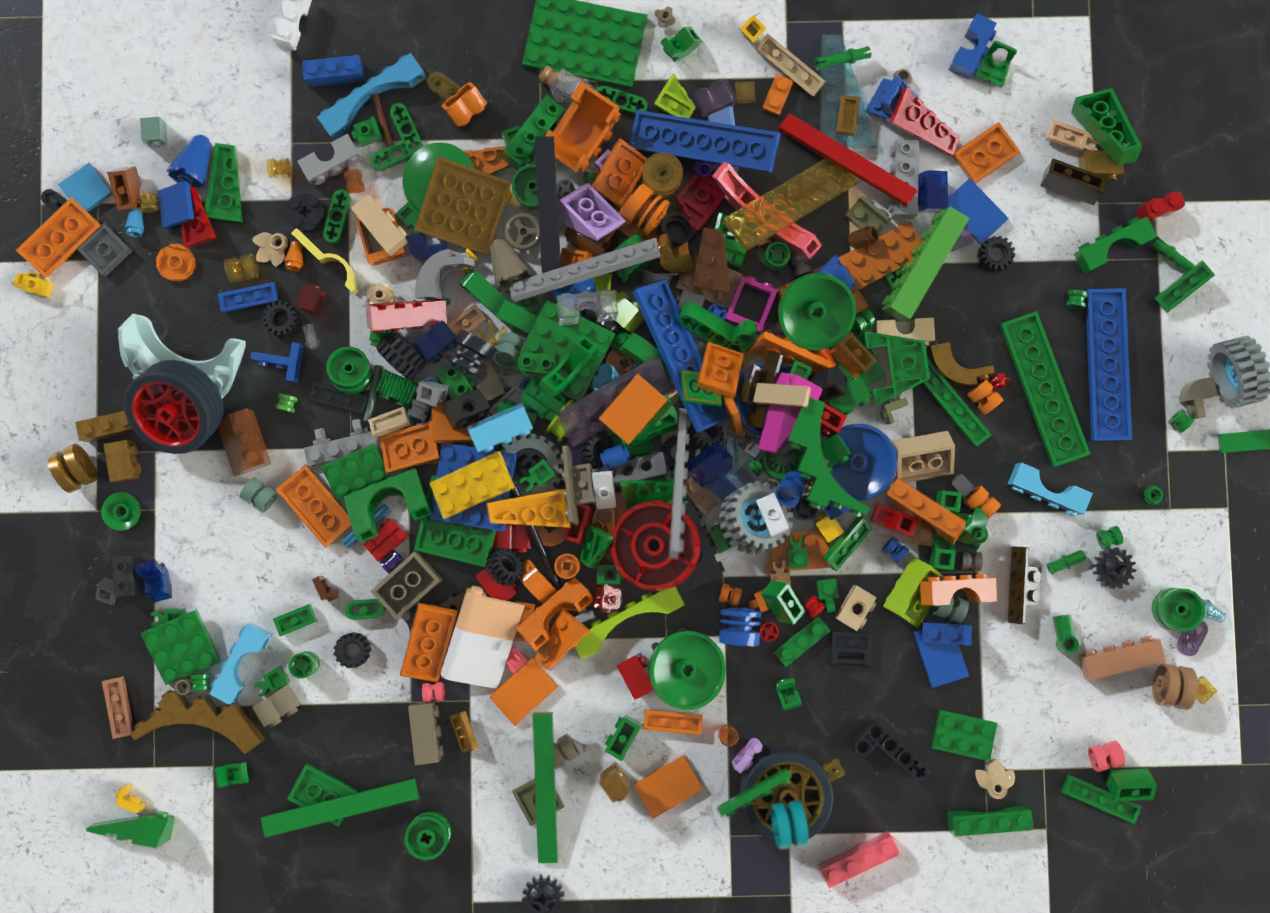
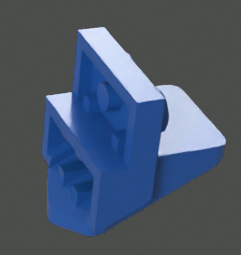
M895 76L892 81L883 78L866 108V113L881 118L884 123L894 126L889 123L903 88L909 86L898 76ZM912 90L911 93L918 98L919 96Z

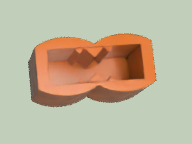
M469 82L459 89L455 95L447 99L442 104V108L454 124L460 127L468 124L474 114L481 113L487 102L476 86Z

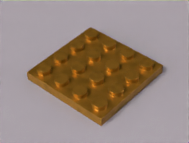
M438 156L415 231L488 255L512 182Z

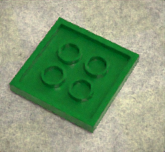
M197 609L140 633L165 685L221 661Z

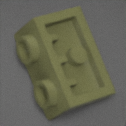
M863 195L860 196L844 216L859 229L867 226L875 227L878 234L891 220L888 217L889 214L884 209L877 208L871 198L864 197Z

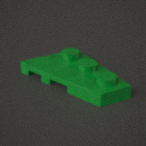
M674 478L620 481L627 511L644 502H663L673 499Z

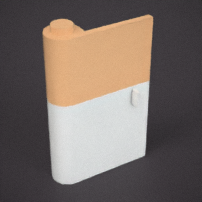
M477 586L468 588L442 667L441 676L451 681L498 689L524 605L486 597L483 589Z

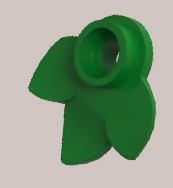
M977 507L972 516L958 514V517L965 521V529L957 539L959 542L968 543L972 541L976 544H982L988 539L989 532L986 528L988 518L982 509ZM981 531L982 536L977 538L976 533Z

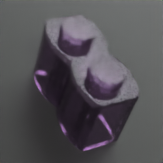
M721 79L716 80L711 84L710 88H700L693 95V102L703 120L715 112L733 106L737 101V97L727 79L723 81Z

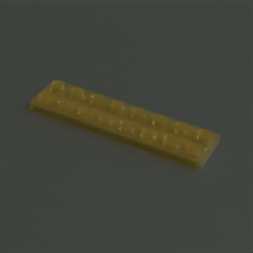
M825 158L724 218L723 223L745 251H748L857 185L861 180Z

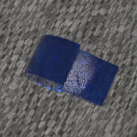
M424 233L406 236L410 253L423 265L435 253L449 249L446 242L429 246L427 235Z
M156 559L136 564V571L145 580V594L153 603L172 598V584L164 563L159 564Z

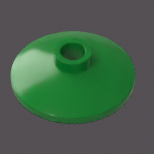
M117 492L110 495L104 501L101 509L104 523L109 528L117 531L132 528L138 522L141 513L140 504L137 499L125 492ZM123 508L126 509L125 515H122L121 510Z

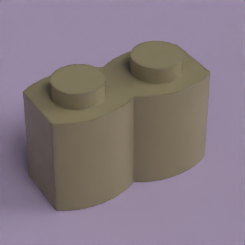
M287 685L252 708L263 726L270 725L272 728L281 722L280 718L285 714L289 717L298 711L297 707L301 703L290 685Z

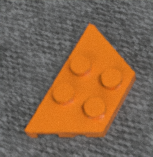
M818 530L790 532L789 536H792L794 543L799 541L798 535H802L801 548H807L809 567L789 569V571L830 568L823 558L829 551V547ZM788 537L784 538L785 541L772 549L764 570L765 573L775 571L771 559L775 560V565H780L782 557L785 559L784 569H788L787 550L792 549Z

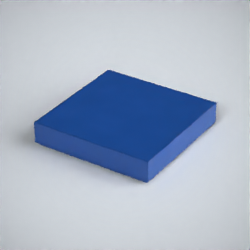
M182 181L157 191L162 228L168 229L194 219L189 182Z

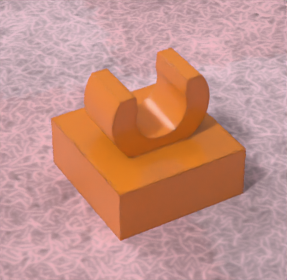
M763 590L754 594L756 599L748 602L751 609L759 607L761 612L770 609L761 596Z

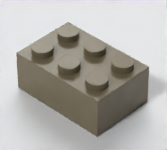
M414 551L374 587L371 592L396 620H399L440 584L443 579L418 551Z

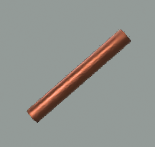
M377 93L372 94L373 105L386 148L393 145V141L379 95Z

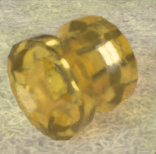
M142 193L138 195V200L141 203L139 206L140 212L154 213L160 210L156 202L158 200L157 194Z

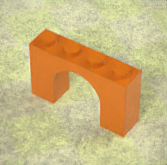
M898 478L886 494L890 505L905 513L908 510L921 517L937 530L938 536L952 545L955 544L965 529L964 520Z

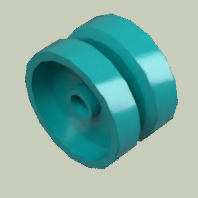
M801 801L789 802L787 809L783 803L772 804V828L778 849L790 848L792 840L796 847L807 846L808 828Z

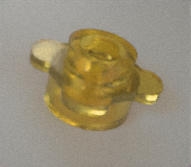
M833 759L831 763L822 766L830 782H834L835 779L845 775V770L840 766L838 759Z

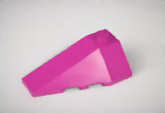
M780 372L775 383L808 386L811 388L809 397L816 400L819 399L822 392L821 387L798 375ZM769 405L758 448L760 451L774 454L779 452L788 440L801 407Z

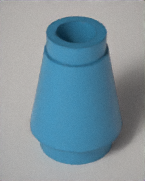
M130 209L124 228L126 235L141 237L142 233H144L142 209Z

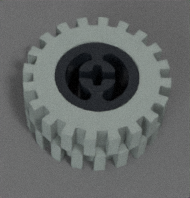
M531 434L523 437H513L511 442L503 445L504 448L501 452L517 454L516 465L521 457L527 455V459L521 463V466H528L529 463L535 466L537 462L533 458L538 456L541 460L545 459L556 474L542 486H539L536 482L534 488L526 492L525 489L530 486L529 481H524L520 484V478L517 475L515 465L513 484L517 485L521 496L554 491L559 488L560 482L563 480L562 471H564V464L561 461L559 450L551 441L543 436ZM521 469V472L524 475H526V477L531 476V474L528 473V470Z

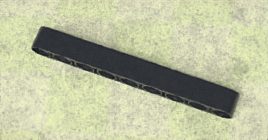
M554 136L535 137L542 273L561 268ZM554 290L543 293L544 304L548 300L561 306L554 297Z

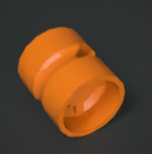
M987 379L967 393V396L973 403H978L977 408L983 415L992 411L1004 400L997 391L993 392V386Z
M982 485L975 488L963 501L970 510H975L977 507L982 509L988 519L1001 506L994 497L988 496L989 492Z
M570 553L560 555L554 564L556 573L564 579L576 576L581 568L579 559Z

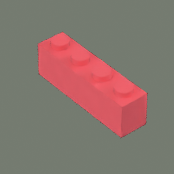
M886 831L817 865L827 886L831 888L900 855L892 836Z

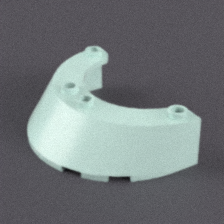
M132 314L118 328L121 358L125 367H129L134 376L132 378L134 380L153 364L160 361H184L206 373L215 383L221 398L228 393L233 384L246 341L231 338L225 343L222 352L215 358L205 361H194L183 358L168 349L158 338L152 322L147 317Z

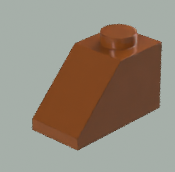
M136 166L117 168L107 172L117 210L137 208L141 184Z

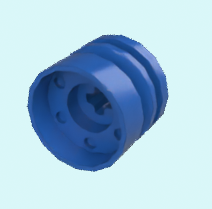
M742 607L721 609V615H728L729 619H720V622L729 626L727 629H720L719 643L760 646V632L752 630V626H759L761 622L752 621V617H761V612Z

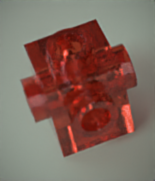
M596 584V590L593 594V607L600 608V612L612 613V610H619L622 603V587Z

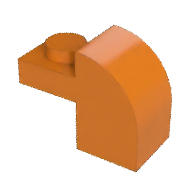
M528 559L521 566L524 568L520 581L544 604L551 595L558 591L538 570L534 563Z

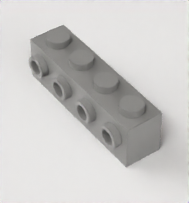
M896 139L893 146H890L889 154L892 157V164H890L889 173L918 190L919 140ZM918 191L907 207L891 198L888 204V213H891V219L913 220L917 216Z

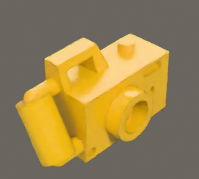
M28 271L27 274L19 272L12 282L15 287H19L22 291L50 298L54 283L50 282V280H42L41 274Z

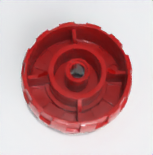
M649 501L630 508L618 520L611 535L614 538L610 544V550L616 569L626 581L643 590L663 591L679 585L689 577L699 559V533L694 522L686 513L681 515V521L684 522V532L680 534V540H683V551L678 553L677 559L669 558L672 504ZM653 540H657L660 544L657 551H652L649 547L650 542Z

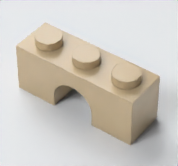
M934 318L912 320L909 334H902L897 330L896 320L875 321L873 326L874 333L924 340L926 347L935 341Z

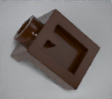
M323 576L312 579L321 601L328 600V602L339 598L338 594L343 592L341 588L330 592L331 585L328 579H324Z

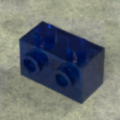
M926 170L918 174L919 212L939 213L941 209L944 210L948 207L947 171Z
M717 442L688 461L687 473L701 487H704L707 484L713 483L722 474H727L731 471L733 456Z

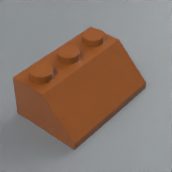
M246 408L229 414L222 419L218 430L234 477L271 465L253 410Z

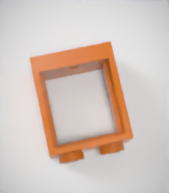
M383 208L382 210L384 213L388 211L395 219V221L392 223L396 226V228L399 227L395 211L393 209ZM359 218L356 219L366 258L371 266L408 256L405 245L391 256L385 250L373 253L366 226Z

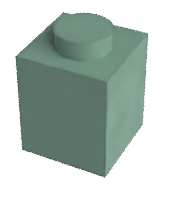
M160 117L140 118L141 141L151 148L167 145L166 122Z

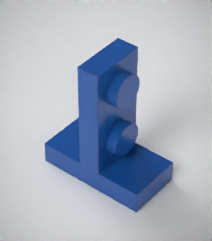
M292 342L289 357L251 352L250 359L255 361L258 366L268 367V364H273L277 369L286 370L287 368L285 380L298 384L304 346Z
M923 622L922 642L971 646L972 626L965 623Z

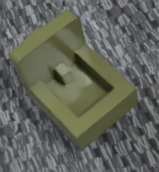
M898 396L888 400L889 404L881 407L882 411H880L882 420L886 421L888 425L894 423L891 411L909 405L906 398L900 399Z

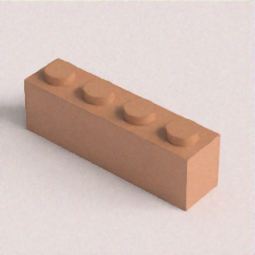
M1144 636L1140 638L1141 641L1137 642L1133 640L1123 641L1121 646L1107 645L1103 646V650L1096 651V649L1086 650L1083 655L1078 656L1085 679L1094 680L1164 663L1166 660L1161 640L1152 638V636Z

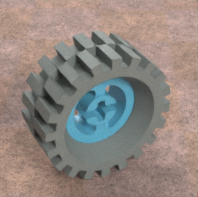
M1242 336L1212 345L1213 347L1209 350L1211 354H1208V359L1210 360L1207 363L1208 368H1210L1208 373L1209 377H1214L1217 395H1220V401L1222 403L1225 402L1226 407L1234 409L1262 402L1268 398L1267 395H1270V372L1268 371L1270 364L1269 361L1266 362V354L1261 352L1262 347L1260 344H1256L1254 338Z
M761 482L748 483L730 493L724 499L725 503L721 504L720 509L724 511L719 513V519H723V522L719 524L720 529L725 528L724 538L730 537L731 541L729 544L732 547L738 545L737 550L740 552L746 550V554H760L785 541L784 538L790 534L787 530L772 537L756 500L767 495L775 494L777 488L769 489V483L762 485ZM779 503L789 528H792L793 522H789V519L793 518V514L787 510L790 507ZM747 507L754 508L753 510L745 514V510ZM762 525L760 532L752 530Z

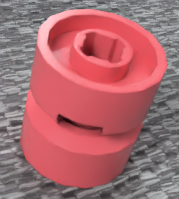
M1116 740L1107 742L1104 746L1099 744L1088 748L1089 760L1096 772L1108 770L1109 766L1116 768L1125 765L1124 752Z

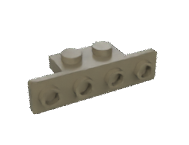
M562 446L563 452H561L560 457L564 464L562 478L566 484V490H564V498L567 501L568 507L565 511L566 518L570 523L578 525L577 506L596 503L592 480V464L573 466L572 449L568 446Z

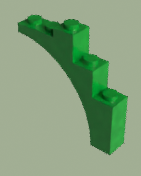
M809 397L807 407L800 408L787 440L793 448L802 450V447L805 448L797 471L801 472L800 476L809 480L812 477L815 478L806 500L810 501V506L821 509L822 506L827 507L829 501H831V506L842 509L843 506L849 508V513L859 517L862 514L867 515L870 507L860 503L845 492L833 478L825 463L820 442V424L825 403Z

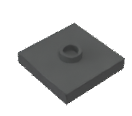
M103 223L77 248L104 277L132 252L130 247L106 223Z

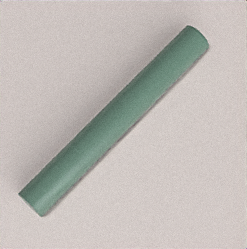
M375 364L364 421H368L373 415L377 396L375 388L383 368L381 365Z

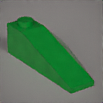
M157 811L153 814L94 823L88 826L86 831L105 837L117 835L116 840H132L131 844L157 849L171 840L175 816L168 815L169 813L165 811Z

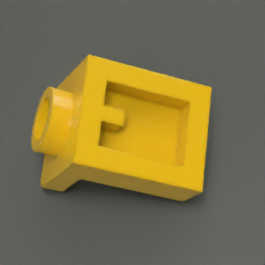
M129 783L119 788L116 794L117 801L115 805L137 814L144 810L146 802L141 801L139 796H129L133 787Z

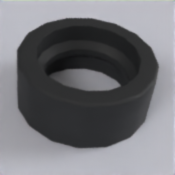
M680 212L667 213L657 227L658 239L659 235L666 233L673 247L686 242L689 244L695 233L684 214ZM673 223L682 227L686 234L685 238L679 239L670 235L666 225Z

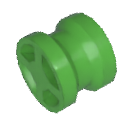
M279 393V402L275 405V408L294 413V403L297 402L298 398Z

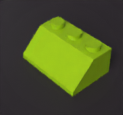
M912 557L901 577L897 580L891 594L886 598L883 607L916 628H919L932 606L921 605L920 581H928V577H940V580H944V576L931 565Z

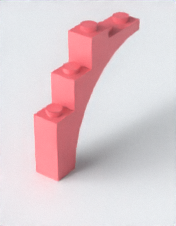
M723 162L712 176L726 194L725 199L733 209L747 215L757 228L770 233L776 242L784 243L790 251L810 260L822 246L813 233L783 216L757 195L729 163Z

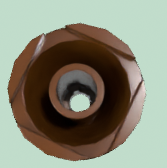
M567 227L565 237L566 241L578 250L590 252L593 254V257L612 252L614 246L618 247L620 233L615 229L596 241Z

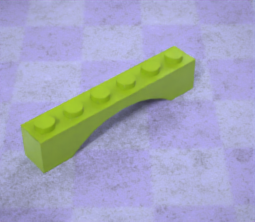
M676 587L659 591L655 594L649 592L642 596V601L638 603L632 601L624 606L625 610L621 612L615 610L607 615L608 619L604 621L598 619L591 623V628H589L591 632L580 639L579 644L575 647L581 660L598 652L608 633L626 618L646 612L669 614L684 606L685 604Z

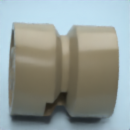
M568 733L558 738L557 743H554L555 769L563 766L565 760L571 761L580 755Z

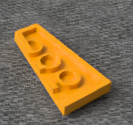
M564 489L486 503L490 523L571 528L565 513L567 503L564 498Z

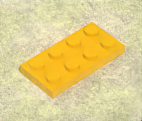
M501 452L491 454L430 482L443 519L452 517L515 488Z

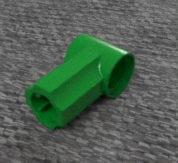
M1071 614L1052 617L1057 637V649L1062 653L1076 652L1079 648V642L1075 638ZM1067 639L1071 643L1069 649L1064 647V642Z

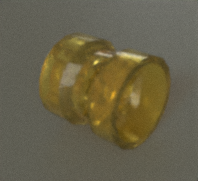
M282 158L278 161L276 159H268L267 171L269 177L277 178L278 175L283 178L290 177L291 165L289 159Z

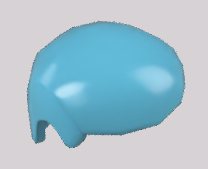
M611 364L600 365L598 367V374L593 377L592 387L596 393L608 395L618 387L620 376Z

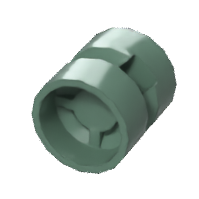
M507 332L500 336L496 347L497 351L492 358L497 366L504 369H512L513 365L516 366L519 353L524 345L521 337Z
M253 477L244 486L239 497L248 504L253 503L254 508L264 513L275 501L277 492L268 486L264 488V483Z
M952 596L950 604L934 605L933 614L941 618L948 617L949 621L961 624L967 614L969 601L959 597L954 599Z

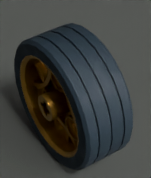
M790 747L771 748L754 758L750 768L744 771L740 783V793L758 784L763 776L765 779L768 778L766 773L776 767L778 771H781L782 769L779 767L781 765H787L786 768L790 775L799 773L800 778L796 782L791 781L789 778V783L782 787L775 786L771 789V797L767 800L762 799L761 795L754 798V802L747 807L742 805L747 819L753 828L766 839L776 842L772 821L768 820L771 813V805L783 803L787 809L789 802L800 800L806 816L808 839L822 830L832 811L833 790L826 772L818 762L806 752ZM811 775L815 784L807 783ZM804 790H816V798L805 800ZM813 805L812 809L808 811L806 806ZM766 808L764 816L757 809Z

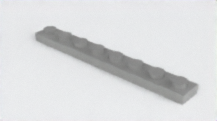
M657 239L646 240L510 283L511 298L513 302L520 301L660 257Z
M682 408L679 409L669 550V558L677 559L678 553L683 551V540H680V534L684 532V522L681 521V515L685 514V504L682 503V497H686V486L683 485V480L687 479V468H684V462H688V451L685 450V445L689 444V434L686 433V428L690 427V418L687 416L686 409Z

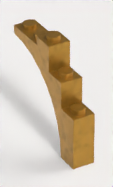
M171 689L161 696L162 700L157 703L160 708L150 714L151 718L134 726L136 730L130 733L133 739L136 740L162 726L195 724L208 727L223 734L234 742L244 754L265 740L264 736L238 702L232 705L226 704L219 710L209 696L203 698L199 696L189 703L185 696L179 695Z

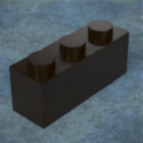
M1052 158L1044 171L1040 186L1095 205L1104 191L1107 177Z

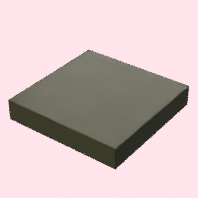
M535 778L512 790L530 826L536 823ZM556 790L557 812L564 808L565 805Z

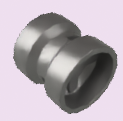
M967 551L960 552V570L972 569L973 571H981L983 565L981 552H974L973 554H969Z

